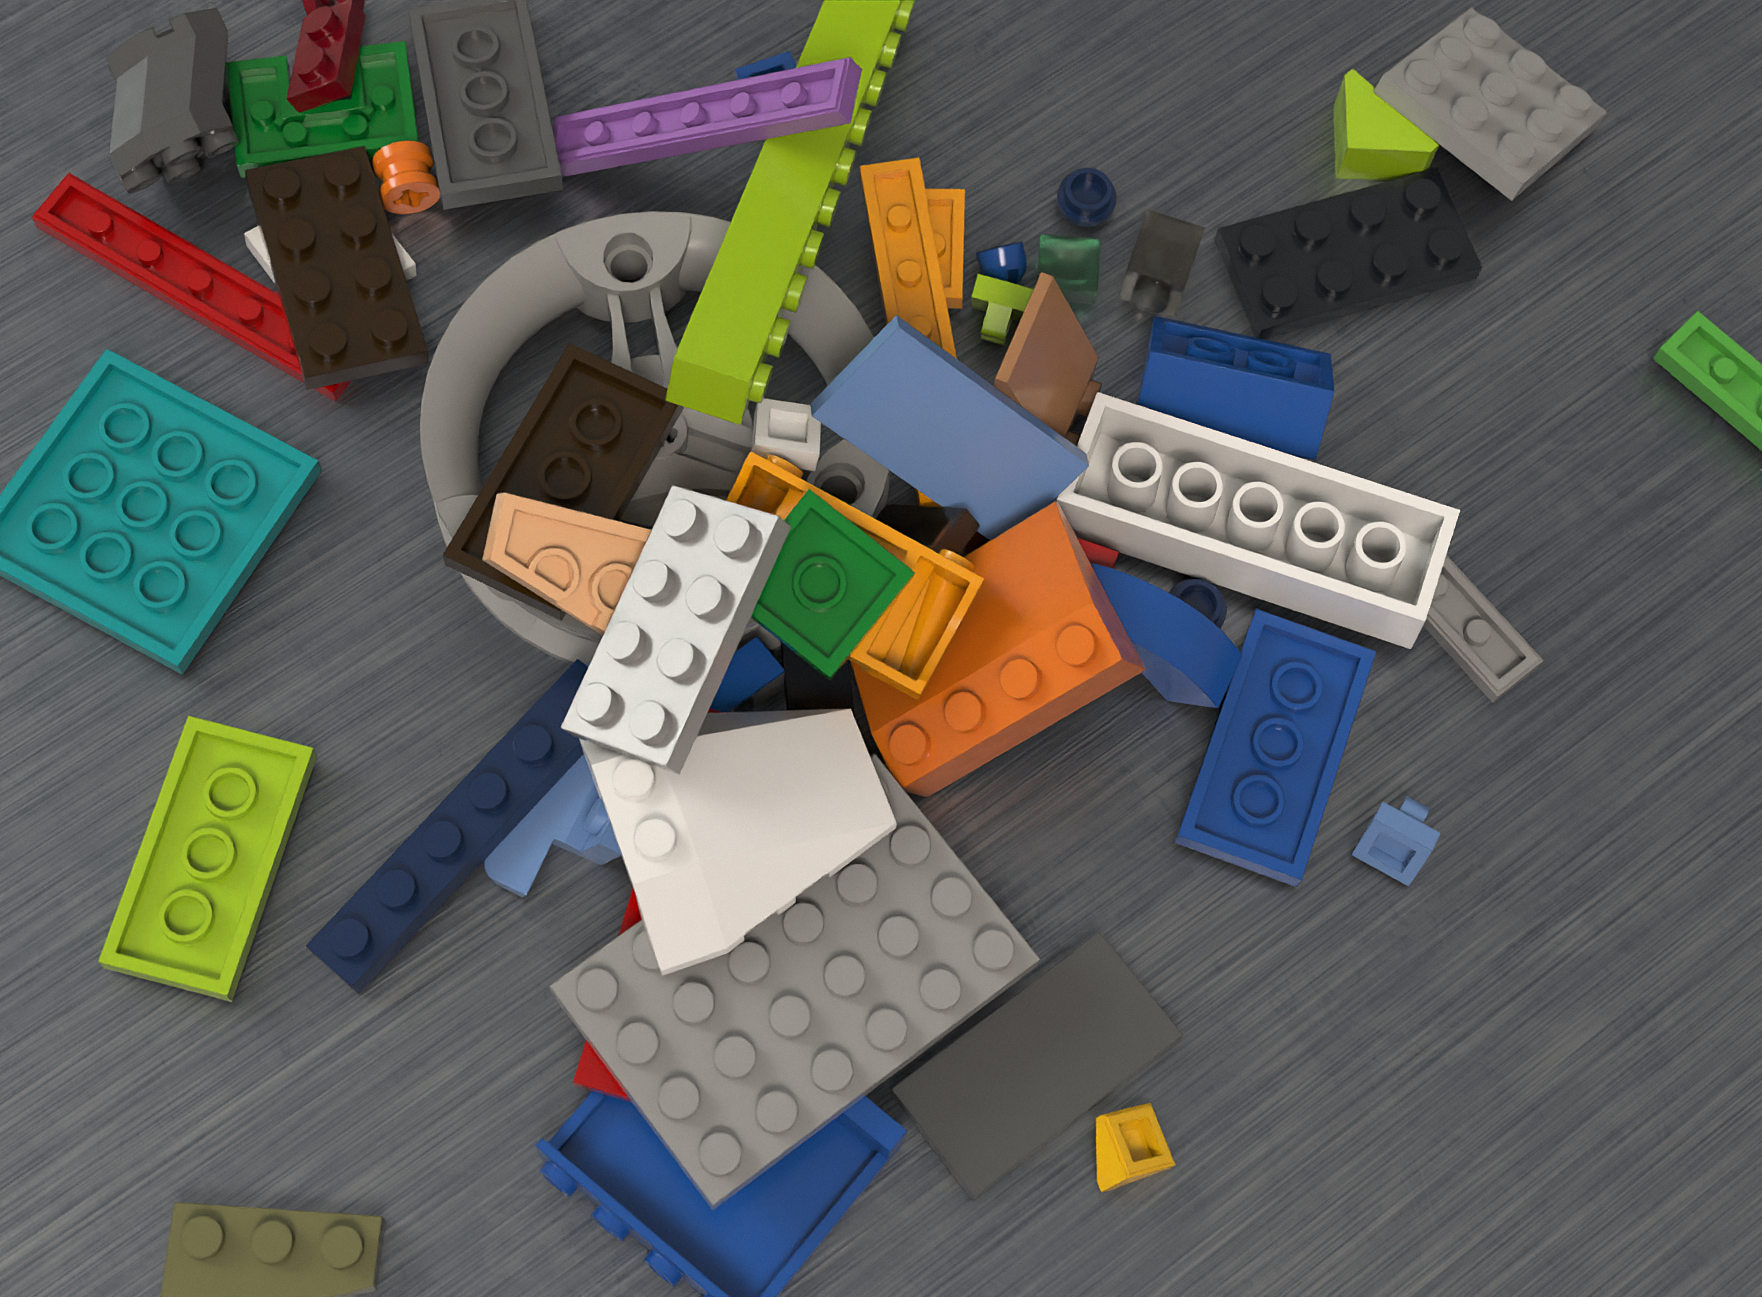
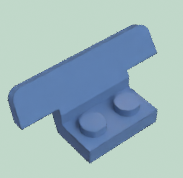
M584 754L485 859V871L495 884L520 897L527 896L552 844L600 865L622 856L602 798H599Z

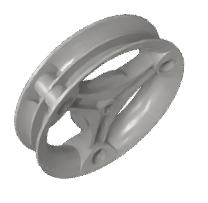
M657 211L618 214L590 220L554 233L511 257L490 274L467 298L451 320L437 346L427 373L421 401L420 441L422 460L428 487L434 501L439 528L447 547L483 488L478 456L479 428L482 413L495 382L513 355L545 325L564 313L577 308L588 316L611 323L613 339L611 363L668 389L673 359L678 348L674 342L665 312L679 303L688 290L702 292L731 223L730 221L684 212ZM816 265L813 270L802 267L800 274L808 276L799 309L797 313L785 310L783 318L791 321L788 335L801 346L814 362L827 385H829L874 339V336L856 306L830 277ZM626 280H638L633 283L623 282ZM652 318L658 355H647L630 359L624 323L639 322ZM684 407L619 522L652 530L672 485L726 501L750 451L752 452L753 423L748 408L741 425ZM841 437V442L830 448L818 460L815 471L800 469L803 472L801 479L834 497L846 499L851 503L850 506L882 523L886 510L890 470ZM460 573L478 600L504 626L525 642L571 665L577 659L584 664L592 661L603 637L601 634L567 613L561 621ZM750 617L735 652L755 637L760 639L771 654L781 649L780 640Z

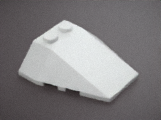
M851 708L707 713L680 775L579 738L599 798H602L631 880L640 915L662 976L727 954L745 941V934L775 912L780 915L796 903V896L826 874L829 877L834 875L897 828V822Z

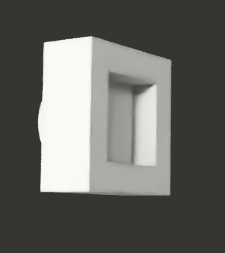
M764 398L761 404L757 403L754 413L752 452L766 460L772 454L788 461L799 469L815 471L820 454L821 422L812 417L810 405Z

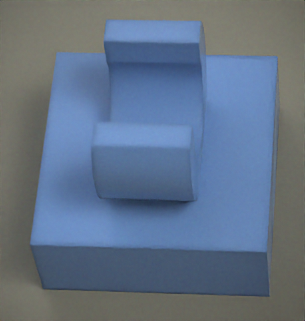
M1406 796L1399 810L1385 802L1381 803L1351 855L1401 883L1410 886L1432 853L1441 833L1423 824L1430 808Z

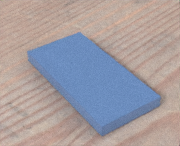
M897 315L810 404L812 417L990 541L1047 507L1089 467L1085 452Z

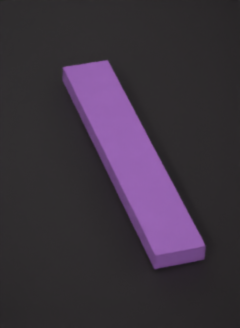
M851 57L556 116L552 129L561 175L565 177L850 124L862 69Z

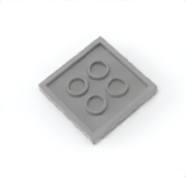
M1472 7L1383 74L1373 91L1511 201L1592 133L1607 113V111L1592 101L1586 91L1570 84L1548 67L1539 55L1526 50L1501 31L1495 21L1479 14Z

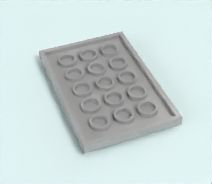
M875 754L870 758L897 822V828L834 875L829 877L826 874L796 896V903L780 915L775 912L745 934V941L730 952L662 976L644 923L641 920L550 985L551 994L712 1210L716 1209L1036 968L1040 961V958Z

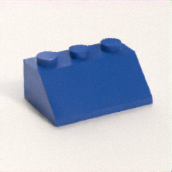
M1154 316L1136 405L1299 458L1316 460L1334 395L1331 354Z

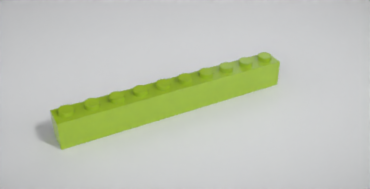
M824 0L796 68L851 57L862 69L851 123L765 140L674 356L665 401L741 425L750 400L762 403L773 371V366L765 364L768 355L778 358L781 355L791 321L784 319L783 315L785 310L797 313L808 280V276L800 274L801 269L806 267L813 270L816 265L825 233L817 231L819 224L829 228L832 224L841 191L833 189L835 183L843 186L847 185L857 153L856 150L849 148L850 144L858 146L863 144L872 111L865 109L866 104L873 107L878 105L887 77V72L881 71L880 68L882 66L892 69L902 37L901 34L895 33V29L906 32L916 0Z

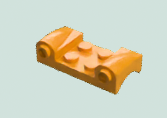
M750 451L726 501L777 515L784 520L810 489L915 572L912 580L848 659L859 664L861 670L919 700L979 591L984 578L973 573L976 569L975 565L964 557L947 549H941L938 554L801 479L803 472L788 461L772 454L766 460Z

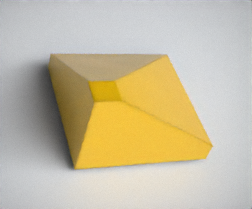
M1151 1102L1102 1114L1096 1118L1097 1183L1101 1193L1176 1166Z

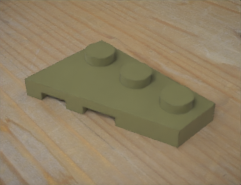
M174 1202L160 1297H352L375 1291L378 1285L385 1219L382 1216Z

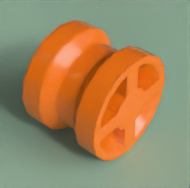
M400 141L382 147L374 154L372 164L375 176L383 182L379 194L385 210L395 214H413L431 208L438 202L440 198L439 184L437 178L430 174L434 163L431 150L426 144L417 141Z

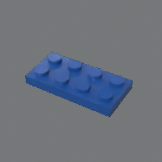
M1256 609L1240 651L1243 654L1227 688L1174 843L1298 887L1302 881L1376 651Z

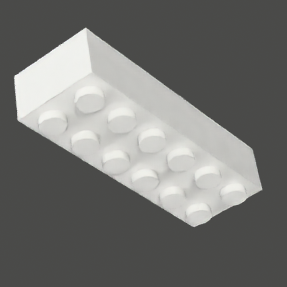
M1097 392L1077 445L1079 449L1086 453L1089 467L1057 498V503L1061 506L1077 538L1412 649L1426 621L1460 513L1459 509Z

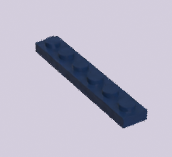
M577 659L306 945L313 955L356 993L360 994L584 754L579 738L574 737L561 728L588 669V666Z

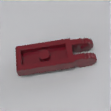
M302 0L307 16L303 17L286 98L298 113L351 95L366 17L363 12L365 0H337L338 4L334 5V0Z

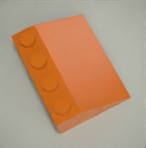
M1053 502L964 557L975 565L976 569L973 573L981 576L984 580L919 700L861 670L859 664L851 661L871 734L891 775L905 792L923 797L931 796L1146 670L1061 506L1057 502Z

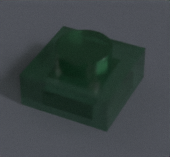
M1041 234L1038 247L1036 283L1041 272L1055 278L1067 302L1095 304L1098 294L1101 239Z

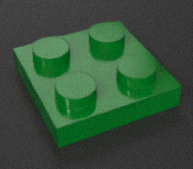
M809 489L784 519L791 526V529L751 618L827 679L831 680L912 580L915 572Z

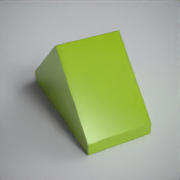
M1351 69L1344 76L1333 106L1336 178L1390 181L1428 170L1439 144L1373 92L1375 88L1354 69Z

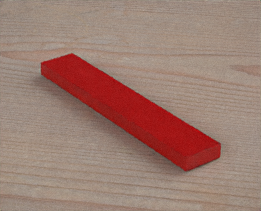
M69 172L33 214L32 219L38 229L304 383L278 293ZM351 381L319 387L314 390L336 402Z

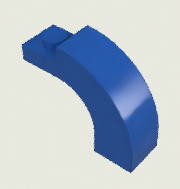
M1090 563L1146 669L1141 674L1150 681L1166 701L1219 708L1243 655L1227 635L1202 613L1163 589L1124 572Z

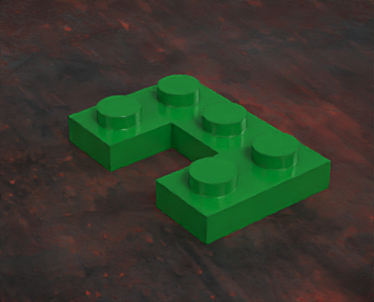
M405 41L360 46L351 91L352 99L332 101L302 113H298L286 99L291 79L286 55L226 63L233 130L239 140V144L235 146L236 163L241 178L245 177V170L365 146L369 162H372L374 154L382 147L400 141L419 142L410 65Z

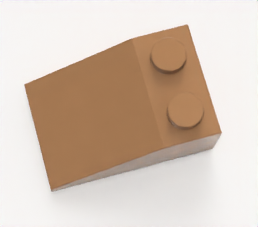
M1041 272L996 375L994 387L1077 447L1081 435L1072 432V429L1079 414L1088 417L1097 392L1100 393L1102 383L1093 380L1098 356L1053 276Z

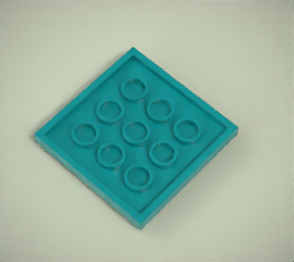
M106 348L0 494V576L183 675L322 472L320 463L317 459Z

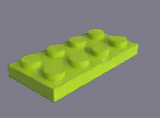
M192 716L187 717L98 963L104 969L232 1002L317 758L314 748Z

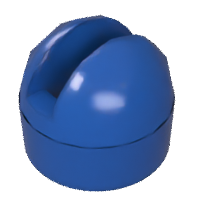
M1023 241L976 252L982 275L1003 281L1008 280L1010 283L1017 284L1021 281L1027 270V258Z

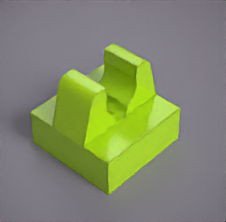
M978 274L971 296V305L973 309L986 312L981 329V340L1004 346L1012 319L1016 321L1021 320L1034 289Z

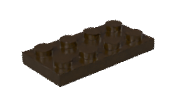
M365 146L245 170L247 188L306 390L427 364L428 349Z
M569 343L443 553L445 565L562 621L566 612L482 560L496 494L508 493L619 521L684 407L665 401L667 388Z

